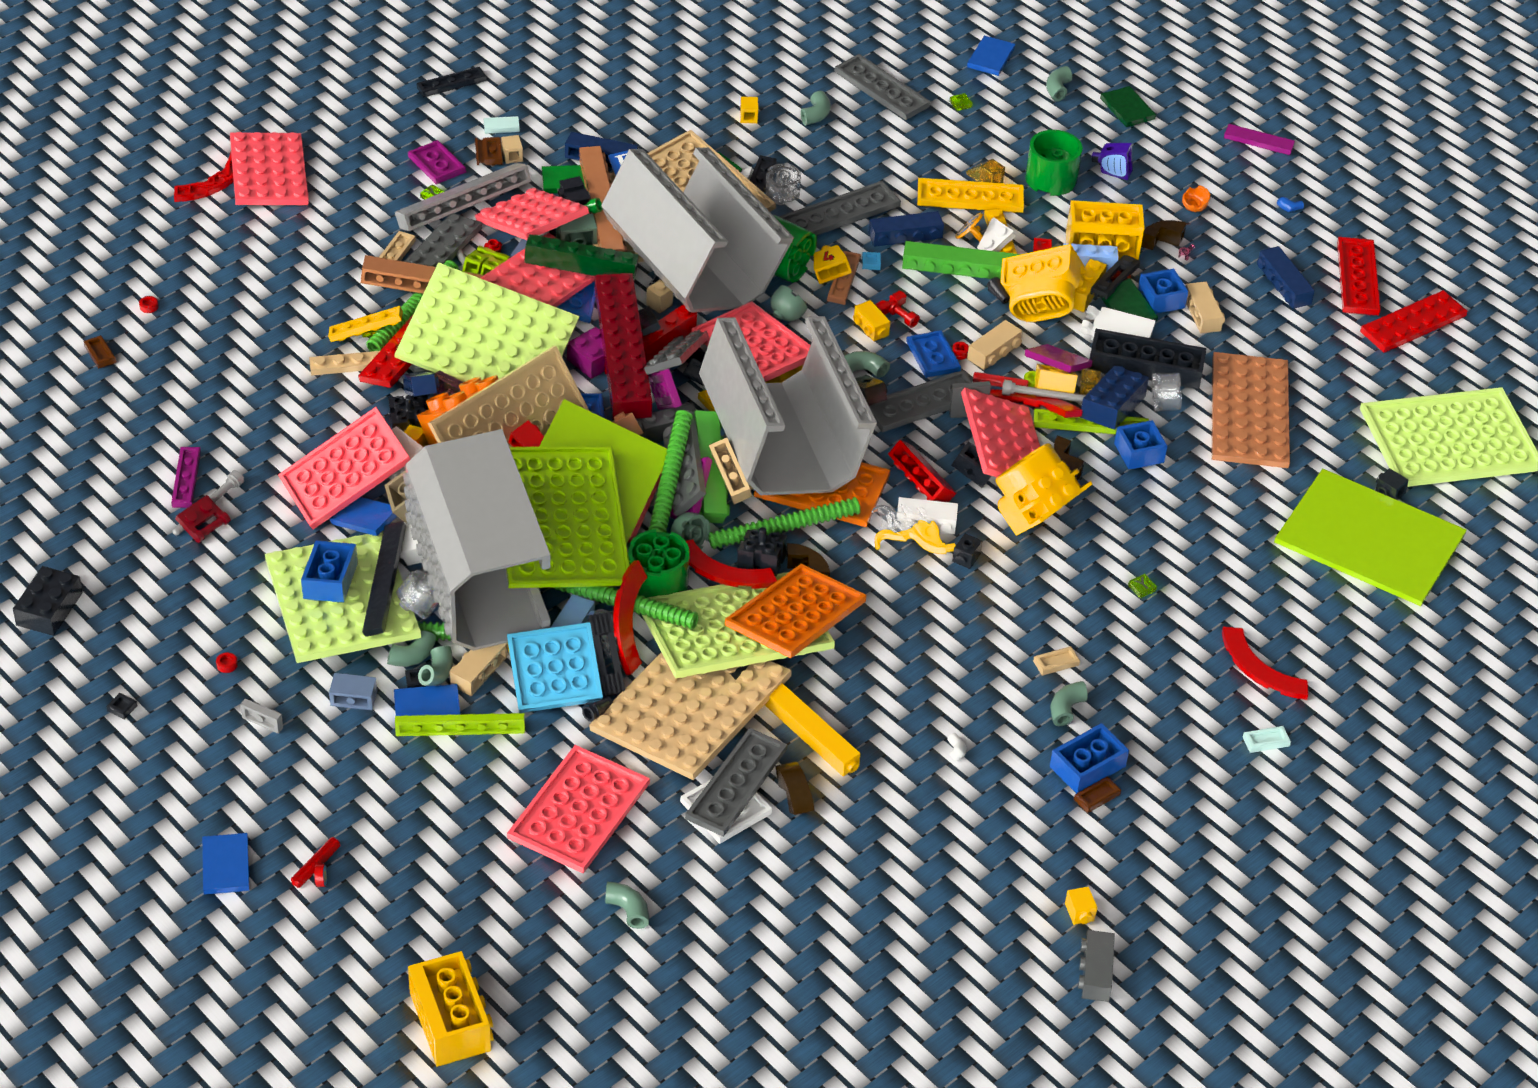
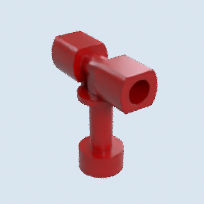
M899 290L893 293L888 301L881 300L875 304L884 315L889 312L892 315L896 313L905 319L904 323L910 328L915 327L920 320V316L915 312L908 313L901 308V305L906 303L907 297L903 291Z

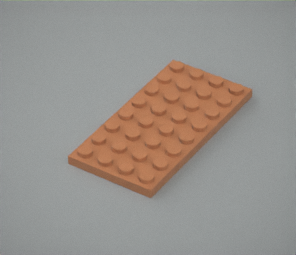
M1213 352L1211 460L1289 468L1288 360Z

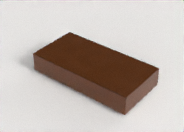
M101 335L83 341L84 347L98 369L116 363L114 354Z
M1107 776L1075 794L1074 800L1088 814L1119 796L1121 789Z

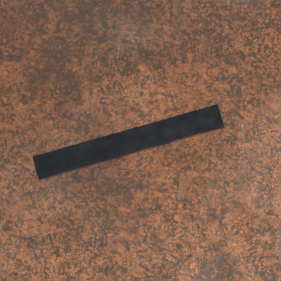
M404 521L388 524L384 527L362 630L365 637L385 632L406 530Z

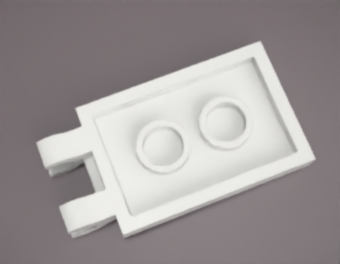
M1088 305L1086 318L1094 320V323L1083 320L1080 332L1092 335L1091 340L1094 338L1096 328L1151 338L1155 327V320L1102 307L1101 311H1099L1096 307Z

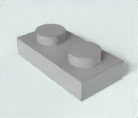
M244 699L240 704L243 719L278 734L283 729L282 714L278 711L271 710L247 699Z

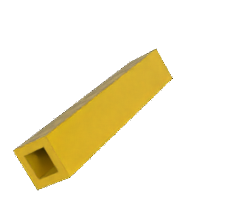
M781 683L769 696L770 699L765 706L843 777L848 773L855 772L859 767L860 752Z

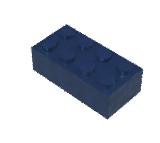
M1114 366L1083 398L1082 416L1080 418L1115 430L1146 397L1149 377L1139 372L1126 370L1120 366Z

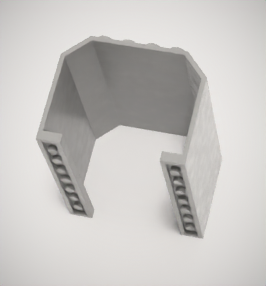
M709 147L695 148L693 154L699 160V163L684 192L680 190L643 149H629L601 205L607 220L613 225V228L623 236V239L632 246L633 250L641 256L644 262L665 283V286L686 306V309L690 312L736 309L751 301L753 302L764 294L794 239L781 223Z
M809 316L806 318L805 324L813 340L803 368L782 383H765L735 317L717 318L699 375L745 479L759 495L834 492L856 478L877 422L825 316Z
M503 429L425 446L406 463V473H403L405 485H407L404 487L406 496L405 507L407 510L405 516L407 524L412 525V538L418 542L416 544L418 555L423 556L422 566L424 572L428 571L427 580L429 587L434 588V601L440 605L438 607L440 618L445 619L444 629L446 635H450L454 644L474 651L507 643V634L550 628V617L539 588H508L506 568L539 560L542 570L549 569L550 552Z

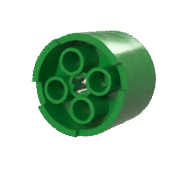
M1045 130L1035 134L1029 146L1025 175L1027 184L1036 192L1041 190L1050 193V196H1059L1071 192L1078 181L1083 149L1080 140L1074 135L1061 130Z
M773 215L794 237L774 275L794 283L807 271L806 265L809 262L810 255L814 256L817 238L811 231Z
M656 529L642 532L632 539L628 549L629 564L639 560L648 577L639 589V597L649 598L688 590L689 546L680 535L674 532L670 534L656 532Z

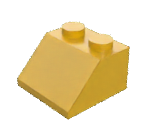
M1037 364L1034 388L1074 393L1078 375L1076 372L1069 373L1052 366Z

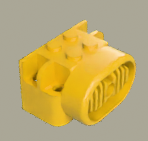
M1071 244L1003 258L1001 284L1010 296V312L1017 319L1026 322H1039L1069 314L1074 308L1075 289L1083 285L1081 274L1087 273V269Z
M1049 443L1044 444L1019 460L995 480L1004 494L998 501V509L1016 536L1042 523L1093 485L1090 481L1081 486L1075 478L1079 470L1071 471L1067 464L1061 461Z

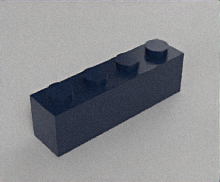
M571 132L565 142V158L580 161V147L600 146L602 153H605L608 167H612L608 155L629 149H638V145Z
M938 211L869 219L868 234L874 247L905 243V241L917 242L943 238L944 223Z
M1279 246L1261 250L1257 260L1258 267L1264 272L1267 279L1272 282L1291 308L1295 309L1311 305L1315 290Z
M422 371L402 375L405 394L420 396L437 393L436 388H439V379L434 376V373Z

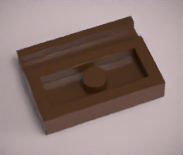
M500 137L483 138V140L475 138L477 165L479 163L502 165Z

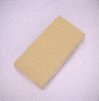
M1071 646L1034 656L1033 660L1042 676L1079 666L1080 660Z

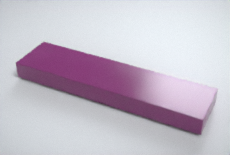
M1228 124L1224 134L1225 139L1291 155L1295 141L1232 124Z
M180 447L171 502L172 508H188L193 504L201 455L200 447Z

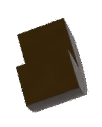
M1165 220L1149 225L1144 229L1141 247L1153 251L1158 240L1179 247L1184 238L1187 223Z
M1057 435L1054 442V450L1071 471L1079 470V473L1075 475L1078 481L1083 473L1084 460L1069 455L1071 440Z
M787 543V569H794L803 564L830 577L828 563L818 552L804 545Z
M794 761L775 766L778 786L786 791L789 812L797 815L814 811L811 791L800 765Z

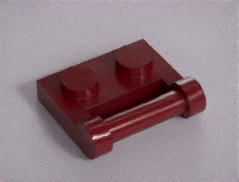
M208 495L176 515L175 518L197 543L202 542L205 536L221 525H226L231 521L229 515L223 512ZM215 516L217 518L203 529H196L212 517Z

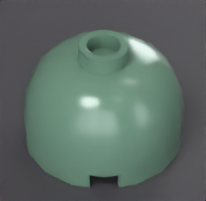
M781 285L771 297V308L776 319L793 322L805 314L807 305L799 295L795 297L791 294L793 290L787 286Z
M686 512L679 515L671 526V532L680 535L685 541L693 539L700 549L704 547L701 546L704 541H708V535L711 530L709 521L703 515L694 512Z

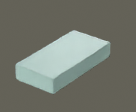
M518 116L484 118L485 134L520 132Z
M1284 726L1249 731L1243 734V739L1250 753L1289 747L1291 743Z

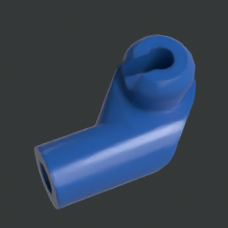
M1281 197L1277 200V205L1286 212L1304 208L1303 201L1293 202L1286 197Z

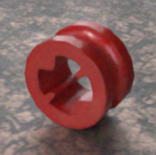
M965 342L953 344L952 351L958 360L966 359L968 357L969 345Z

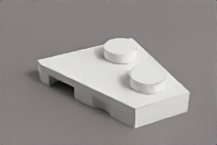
M993 217L977 248L999 252L1016 234Z

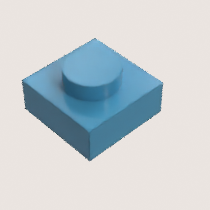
M862 252V269L880 270V253Z

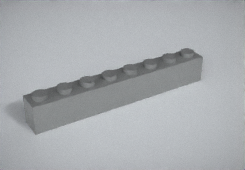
M514 163L395 211L399 228L406 231L414 230L532 182L526 164Z

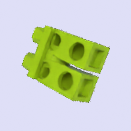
M478 246L477 250H474L465 257L462 272L485 275L508 260L510 256L493 251L487 247Z

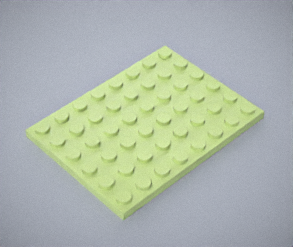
M438 262L395 352V358L460 383L475 377H481V380L497 375L498 379L552 346H557L561 356H563L578 323L579 316Z
M1502 387L1361 403L1360 410L1389 468L1408 479L1407 487L1538 471V451Z
M384 531L378 536L365 534L329 541L356 544L358 565L344 602L303 599L301 578L314 544L265 554L267 567L297 663L421 638V631L398 569L385 632L365 637L362 632Z
M789 572L778 574L776 577L777 581ZM720 584L669 595L649 597L657 602L661 601L662 603H668V605L672 604L674 607L678 606L680 609L685 608L686 611L691 610L698 613V623L693 630L688 627L684 628L682 625L671 624V622L667 623L665 620L661 621L659 618L654 619L653 617L642 615L675 679L787 658V656L725 626V618L767 588L751 589V586L739 585L738 587ZM826 631L795 656L834 649L835 641L829 631Z

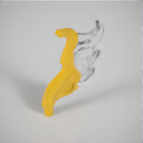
M904 504L899 505L903 509L901 512H896L887 505H877L871 511V513L878 512L882 518L881 529L876 534L874 541L876 550L880 549V542L884 539L901 542L913 539L930 553L947 554L946 552L954 551L955 543L946 545L942 543L937 524L934 521H931L930 524L927 523V512L920 506H917L919 514L912 512Z

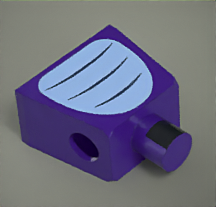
M1106 143L1101 152L1092 153L1091 160L1092 162L1100 163L1103 174L1128 180L1133 171L1132 143Z

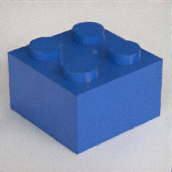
M1174 268L1140 275L1138 290L1155 314L1184 309L1186 307L1188 290Z
M1153 420L1117 427L1114 444L1128 470L1165 462L1168 446Z

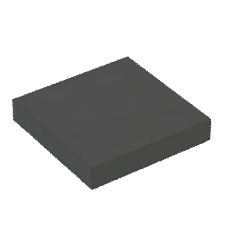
M990 381L952 384L950 418L967 417L961 395L964 388L990 395Z

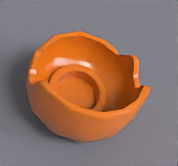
M1201 185L1195 189L1190 187L1183 194L1182 203L1188 211L1201 212L1208 206L1211 194L1207 188Z

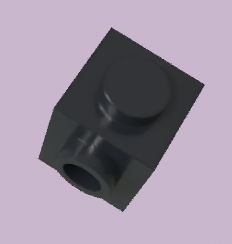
M1389 468L1377 477L1375 491L1398 500L1406 494L1408 479Z
M965 533L954 547L952 562L971 569L981 555L983 541Z

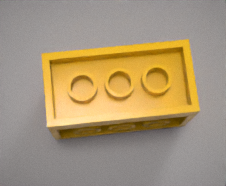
M1071 200L1066 228V244L1117 246L1118 260L1123 255L1139 260L1144 233L1143 205Z
M462 951L408 966L410 995L436 1067L491 1051V1041H494L491 1030L493 1027L491 1015L485 1013L486 1004L483 995H478L479 986L476 977L472 978L470 974L472 972L469 959L464 958Z

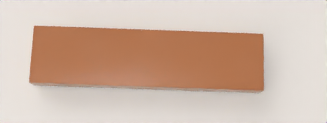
M843 251V253L847 257L852 273L833 279L827 297L828 302L843 305L846 303L861 259V254Z

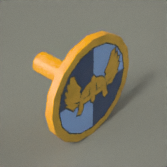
M980 212L972 217L955 235L956 239H960L970 231L980 242L983 237L980 233L981 228L975 225L980 221L983 214Z

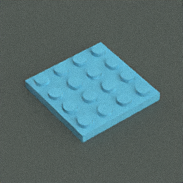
M590 622L507 634L519 713L585 704L603 698Z

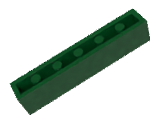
M529 234L525 246L524 263L592 276L633 273L634 280L637 272L638 254Z

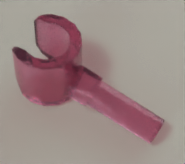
M1191 244L1188 248H1180L1178 257L1180 258L1181 255H1185V260L1187 261L1189 253L1195 245Z

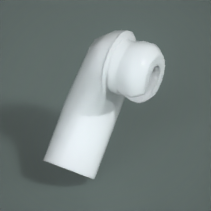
M953 733L947 739L954 747V750L950 752V756L955 761H959L961 757L965 756L967 747L958 735Z

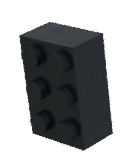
M42 566L13 607L16 626L54 636L83 593L80 576Z

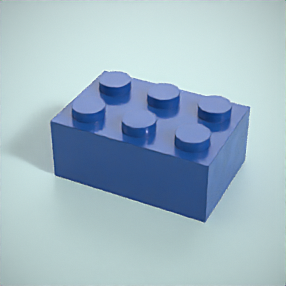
M315 541L301 578L303 599L332 602L345 601L358 565L356 544Z
M1100 723L1052 750L1050 768L1077 794L1101 779L1109 777L1126 767L1129 749Z

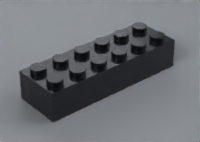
M1096 328L1089 358L1092 360V366L1088 369L1108 373L1114 366H1120L1132 372H1139L1149 377L1151 381L1199 389L1207 348Z

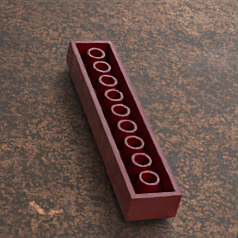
M633 273L595 275V295L613 420L616 415L622 412L625 414L633 413L635 418H652V396L649 377L644 369L647 364Z

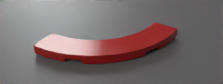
M231 151L225 168L209 177L207 181L174 186V202L204 198L231 185L234 182Z
M990 389V395L1014 403L1023 402V405L1034 407L1043 405L1049 411L1057 413L1064 418L1082 416V409L1060 399L1015 392L1014 394L1003 395L1002 390Z
M693 539L686 541L689 546V565L695 569L696 573L707 579L732 587H738L739 585L751 586V589L768 588L777 581L771 568L742 569L731 567L710 558L696 545Z
M639 560L633 561L622 577L623 582L620 589L617 590L614 603V636L617 637L619 646L617 652L626 675L633 674L642 664L634 640L633 610L639 589L648 577Z
M1223 626L1222 638L1225 648L1232 656L1233 662L1246 676L1267 689L1272 688L1281 692V695L1307 700V679L1291 677L1272 669L1252 652L1246 642L1243 628Z

